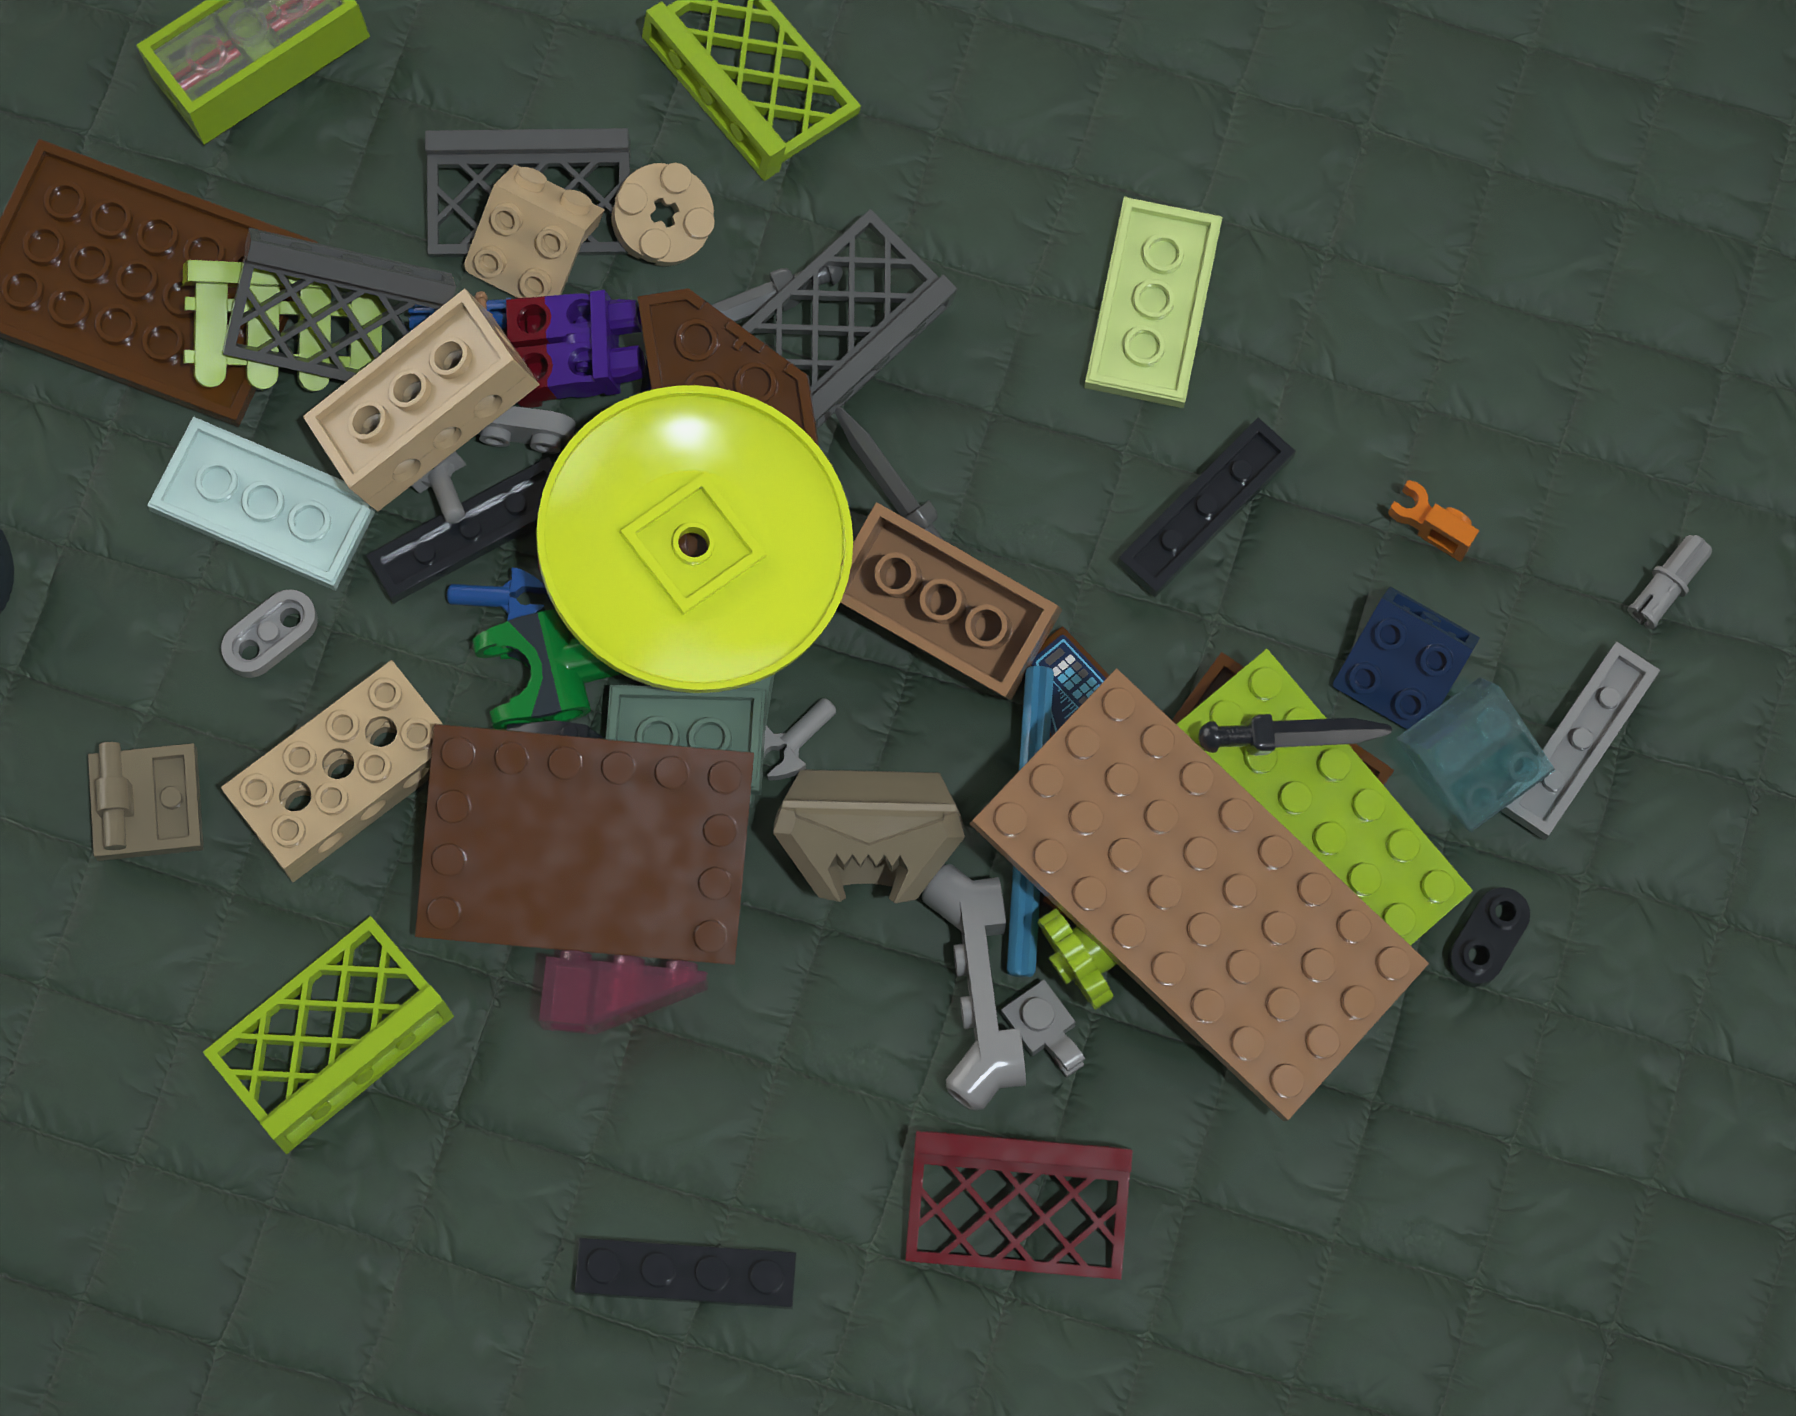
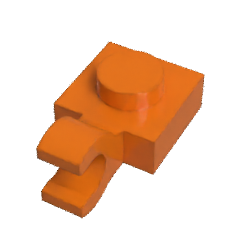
M1408 480L1402 492L1413 498L1415 507L1404 508L1399 503L1393 502L1388 511L1389 515L1399 523L1408 524L1419 530L1417 536L1461 562L1480 530L1472 526V521L1468 516L1455 508L1446 507L1444 509L1436 503L1432 508L1429 505L1428 494L1425 488L1415 481Z

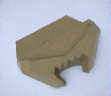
M801 770L777 811L773 834L817 896L841 902L846 898L843 885L850 884L892 886L889 900L894 903L916 900L965 838L961 814L939 772Z

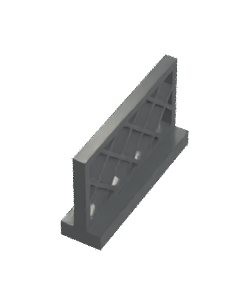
M628 128L425 131L428 256L467 257L478 224L459 206L479 186L490 196L492 188L484 181L498 167H512L514 165L519 167H535L534 169L541 173L548 167H562L573 178L564 188L565 190H575L581 185L599 203L597 206L606 209L612 215L613 206L611 203L615 200L623 182L630 175L631 140ZM571 166L586 167L578 173ZM598 166H619V184L605 198L585 180ZM486 167L479 175L471 169ZM439 168H461L473 181L452 200L439 188ZM439 197L448 205L440 214ZM454 211L473 229L460 244H439V226ZM592 235L586 239L588 242L582 243L578 255H630L619 242H598Z
M869 209L742 327L751 334H776L775 352L781 356L782 334L812 335L811 360H786L799 369H811L810 389L816 427L818 429L835 414L837 407H842L953 304L957 288L944 275L939 278ZM870 228L884 242V258L855 257V240ZM848 247V257H837ZM891 250H892L900 259H898V258H891ZM826 266L848 267V291H819V273ZM855 267L884 268V293L855 292ZM891 268L911 269L924 283L913 293H890ZM812 280V290H801ZM790 299L812 300V325L782 324V307ZM818 300L848 301V326L818 325ZM854 301L884 302V320L876 327L854 326ZM890 303H901L890 313ZM776 313V324H765ZM818 335L848 336L847 354L840 361L818 360ZM854 336H866L854 347ZM818 370H829L818 380Z
M249 228L244 247L245 255L222 351L224 355L348 381L368 364L359 369L345 367L337 355V351L362 338L376 359L381 354L367 333L393 318L403 336H405L409 331L400 319L399 314L415 304L435 308V311H437L454 297L456 284L451 273ZM254 268L276 273L285 289L260 303L250 288ZM286 275L301 279L291 284ZM313 282L327 284L336 300L311 314L297 292ZM337 287L350 289L351 291L342 296ZM364 293L377 295L387 311L361 325L348 303ZM291 296L305 319L280 333L266 313V310ZM248 297L254 307L244 313ZM388 298L402 302L393 307ZM342 307L356 330L330 344L317 322ZM260 315L274 336L258 347L237 343L240 326ZM311 326L325 348L309 358L295 356L286 340ZM280 345L284 353L271 351V349ZM330 356L335 364L322 362V360Z

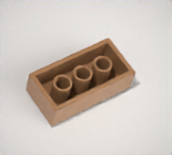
M877 502L853 542L849 579L840 602L1010 700L1025 677L1026 669L1033 663L1062 612V609L1055 603Z

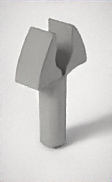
M456 451L411 485L419 494L432 487L445 520L449 523H458L465 516V511L451 480L452 473L466 466L465 461Z
M826 698L820 699L786 733L773 734L766 725L764 758L772 750L780 751L786 748L782 763L774 767L767 774L768 780L789 778L797 775L799 771L806 769V763L799 759V749L836 714V708L831 701Z

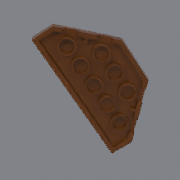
M689 288L637 296L652 390L671 386L699 385L739 392L775 408L790 418L819 446L809 376ZM687 533L678 540L681 551L687 556L699 557L707 552V543L699 534Z

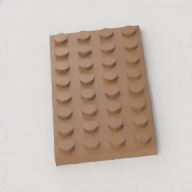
M1117 668L970 822V825L1283 1121L1289 1120L1429 964Z

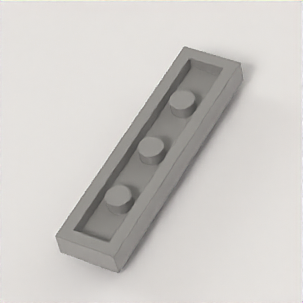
M1616 641L1501 812L1543 840H1546L1660 670Z

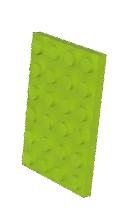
M1266 649L1176 725L1200 746L1198 741L1199 730L1205 723L1215 721L1218 726L1244 725L1246 721L1260 714H1271L1273 721L1327 718L1271 652ZM1349 744L1278 747L1268 755L1259 756L1249 754L1246 746L1219 747L1216 753L1205 751L1410 946L1473 891Z

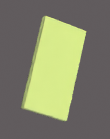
M1124 197L1084 388L1184 408L1222 216Z

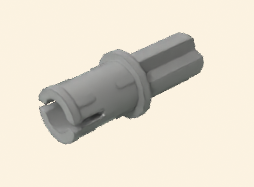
M1698 535L1686 536L1663 566H1656L1652 570L1653 579L1634 603L1630 604L1627 609L1629 614L1640 624L1646 618L1645 627L1655 629L1658 621L1678 596L1684 597L1689 592L1688 583L1712 554L1711 546Z

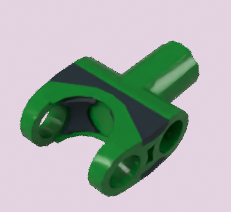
M556 609L514 618L481 632L472 641L477 657L493 658L500 656L501 659H514L525 664L531 671L529 683L519 695L510 698L509 703L502 704L490 711L489 715L494 729L506 730L507 724L544 721L569 722L584 717L591 711L585 683L622 675L596 658L576 638H573V634L566 627Z

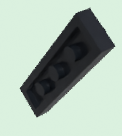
M1258 417L1119 556L1117 564L1155 598L1294 458L1296 450Z
M549 457L462 503L465 516L460 522L449 523L442 514L367 554L370 565L392 603L394 604L537 527L542 493L550 471L554 466Z
M579 1238L575 1294L793 1309L796 1252Z

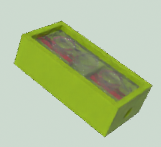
M205 0L136 46L151 77L205 145L369 38L370 34L359 5L355 0Z

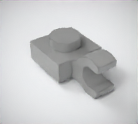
M1045 980L1001 1009V1015L1010 1028H1020L1022 1044L1031 1056L1046 1048L1066 1077H1069L1084 1066L1082 1061L1085 1060V1057L1075 1043L1065 1034L1075 1027L1076 1022Z

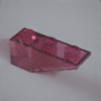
M561 951L560 958L546 957L539 1021L543 1030L596 1035L708 990L707 972L698 971L697 964L687 961H667L666 968L645 966L644 959L634 956H614L613 963L592 961V955L586 952Z

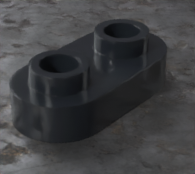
M1505 887L1496 888L1487 892L1479 901L1448 955L1449 969L1457 981L1469 987H1481L1492 982L1500 973L1530 921L1529 905L1519 892ZM1499 905L1509 907L1513 914L1512 920H1500L1495 912L1496 907ZM1472 949L1483 951L1487 959L1486 964L1475 965L1469 958V951Z

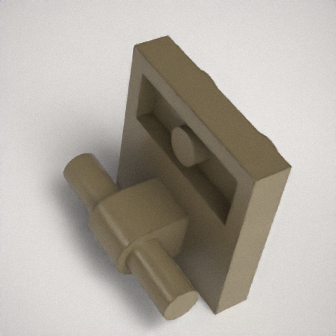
M105 742L99 744V753L88 754L93 851L97 861L204 850L198 752L194 743L121 751L120 743Z

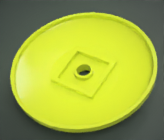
M684 385L657 388L633 395L600 412L576 433L556 460L542 493L537 518V555L541 575L556 612L569 631L596 658L615 671L652 687L676 692L713 693L733 690L759 682L793 663L820 637L834 616L847 586L852 564L853 531L848 502L837 474L819 446L795 422L775 408L739 392L718 387ZM687 533L699 534L707 543V552L699 557L687 556L679 547V538Z

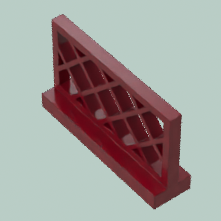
M916 1130L905 1261L1122 1280L1129 1178L1132 1169L1133 1149ZM924 1164L947 1166L961 1182L956 1189L938 1204L922 1187ZM956 1167L978 1170L965 1179ZM998 1170L1002 1171L1015 1189L990 1209L970 1184L985 1171ZM1010 1172L1032 1174L1019 1184ZM1041 1174L1055 1175L1069 1192L1046 1213L1039 1208L1024 1190ZM1064 1176L1085 1179L1073 1188ZM1095 1179L1117 1181L1116 1203L1098 1218L1078 1193ZM964 1189H967L986 1213L961 1234L941 1209ZM1020 1193L1040 1218L1015 1238L995 1214ZM921 1197H923L932 1209L920 1218ZM1074 1198L1094 1222L1069 1243L1049 1218ZM937 1213L957 1238L941 1252L917 1250L919 1228ZM1115 1213L1112 1235L1103 1223ZM991 1218L1009 1239L1010 1243L994 1257L980 1256L966 1238ZM1043 1223L1050 1228L1065 1246L1047 1262L1033 1260L1020 1244ZM1098 1227L1112 1243L1111 1267L1087 1265L1074 1249ZM962 1243L971 1255L953 1254L950 1252ZM1016 1248L1025 1260L1003 1257ZM1070 1252L1079 1264L1058 1263V1261Z

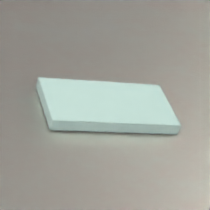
M196 417L192 418L147 505L153 513L334 591L337 590L376 512L374 508L349 489L345 481Z

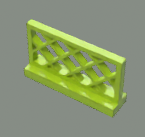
M676 0L668 6L661 1L646 10L642 38L764 181L780 172L784 161L860 113L861 105L771 0H747V7L719 3L718 0ZM689 10L710 14L708 31L687 28L679 17ZM716 15L745 20L743 37L715 33ZM751 21L771 24L778 32L777 43L748 38ZM712 45L740 49L739 67L718 64L711 56ZM752 51L775 55L773 73L745 69L746 52ZM781 57L802 60L809 68L808 79L779 74ZM747 81L771 85L769 103L748 100L741 91L742 82ZM777 87L806 91L804 109L775 105ZM812 92L833 96L841 105V108L832 114L811 111ZM773 118L801 121V133L785 143L772 128ZM809 123L815 124V125L811 126L810 128H808V124H809Z
M370 916L209 1046L203 1053L261 1123L271 1138L288 1154L449 1022L454 1015L440 995L427 983ZM373 935L382 946L379 967L352 966L354 950ZM390 957L400 968H389ZM343 959L342 965H336ZM323 975L341 976L337 1001L311 1000L313 983ZM351 976L378 978L374 1003L347 1002ZM387 978L410 979L419 990L402 1005L384 1004ZM301 993L300 1000L294 999ZM281 1009L299 1010L295 1036L270 1035L271 1017ZM309 1010L336 1012L332 1038L305 1036ZM345 1013H373L370 1031L360 1039L342 1038ZM382 1014H390L382 1020ZM259 1028L258 1034H251ZM239 1043L257 1044L253 1070L230 1069L222 1057ZM267 1045L293 1046L290 1072L263 1071ZM304 1046L330 1048L328 1065L318 1074L300 1073ZM340 1048H347V1050L340 1055ZM240 1080H251L250 1091L247 1090ZM261 1081L288 1082L286 1100L267 1114L258 1103ZM298 1083H305L302 1087H300L297 1090Z

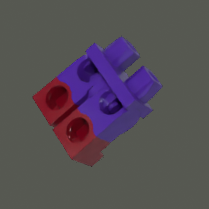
M606 290L590 291V294L506 299L507 338L540 384L517 402L521 407L542 406V401L567 397H592L602 393L605 395L621 394L620 383L645 377V359L639 345L619 348V335L639 333L643 330L637 300H612Z

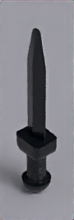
M1260 714L1246 721L1244 725L1218 726L1215 721L1207 722L1199 730L1198 741L1200 746L1210 753H1216L1219 747L1246 746L1249 754L1259 756L1268 755L1278 747L1357 744L1388 735L1392 732V727L1388 724L1357 718L1273 721L1271 714Z

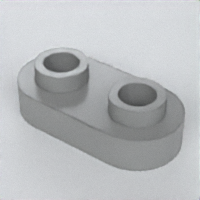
M512 406L481 430L478 435H480L479 440L491 446L506 447L510 445V442L530 444L532 449L542 453L555 454L559 453L562 447H566L574 437L576 422L569 416L561 413Z
M283 590L271 596L227 631L222 640L221 652L228 667L235 674L246 678L258 677L274 667L307 641L315 632L318 616L312 601L300 591ZM298 614L301 616V619L296 626L286 627L283 625L286 616ZM257 646L260 648L259 654L254 659L246 660L242 658V653L247 647Z

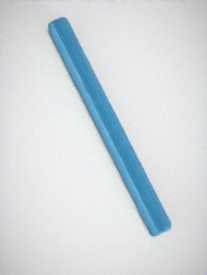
M1030 666L1026 669L1019 771L1050 739L1054 671L1049 667ZM1013 866L1007 973L1015 977H1031L1036 971L1040 890L1015 866Z

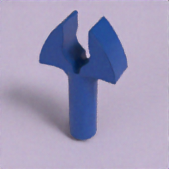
M513 567L512 580L502 587L464 584L449 585L447 601L451 605L501 607L508 614L507 621L517 617L545 611L544 605H523L516 598L524 592L547 594V590L539 579L524 570Z

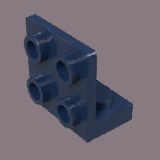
M1390 586L1378 603L1335 678L1333 686L1414 734L1422 736L1463 669L1480 637Z

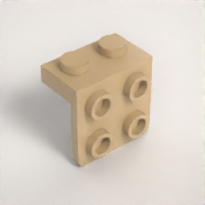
M514 165L492 188L465 259V269L469 274L517 298L562 295L580 247L599 226L605 209L593 204L587 195L579 191L565 190L547 181L546 177L538 170Z

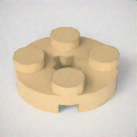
M654 163L641 167L630 174L617 192L611 216L614 233L619 243L630 255L637 259L641 257L648 262L656 263L655 265L664 267L683 263L694 256L703 247L715 223L713 203L707 188L697 176L692 174L681 163ZM662 202L665 207H672L675 212L671 217L672 226L666 227L662 221L653 222L650 215L656 210L654 203Z

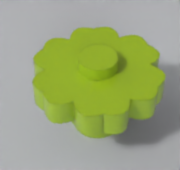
M1056 908L1038 919V924L1043 934L1055 951V954L1050 956L1049 959L1065 984L1073 980L1095 1010L1112 1000L1114 995L1102 974L1117 965V963L1078 926L1071 929L1065 918Z

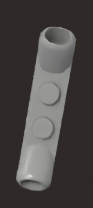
M946 864L941 867L923 890L922 899L926 905L961 931L962 944H957L953 947L957 977L967 976L969 996L960 997L964 1029L974 1028L975 1043L946 1078V1088L952 1097L968 1109L982 1110L1000 1088L1026 1086L1020 1028L1000 1031L998 1029L986 936L1004 934L1006 919L999 877L973 881L952 864Z

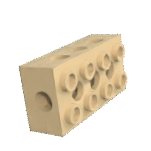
M463 289L307 412L303 418L349 489L378 512L540 384L494 317L466 289Z
M391 660L223 785L221 789L292 882H295L429 780L434 724L443 723ZM392 732L397 734L394 741L387 746L377 747L373 745L375 739L383 733ZM342 764L354 765L352 772L347 777L342 779L331 778V774L336 767ZM304 795L311 797L309 804L300 811L288 810L290 803L295 798Z

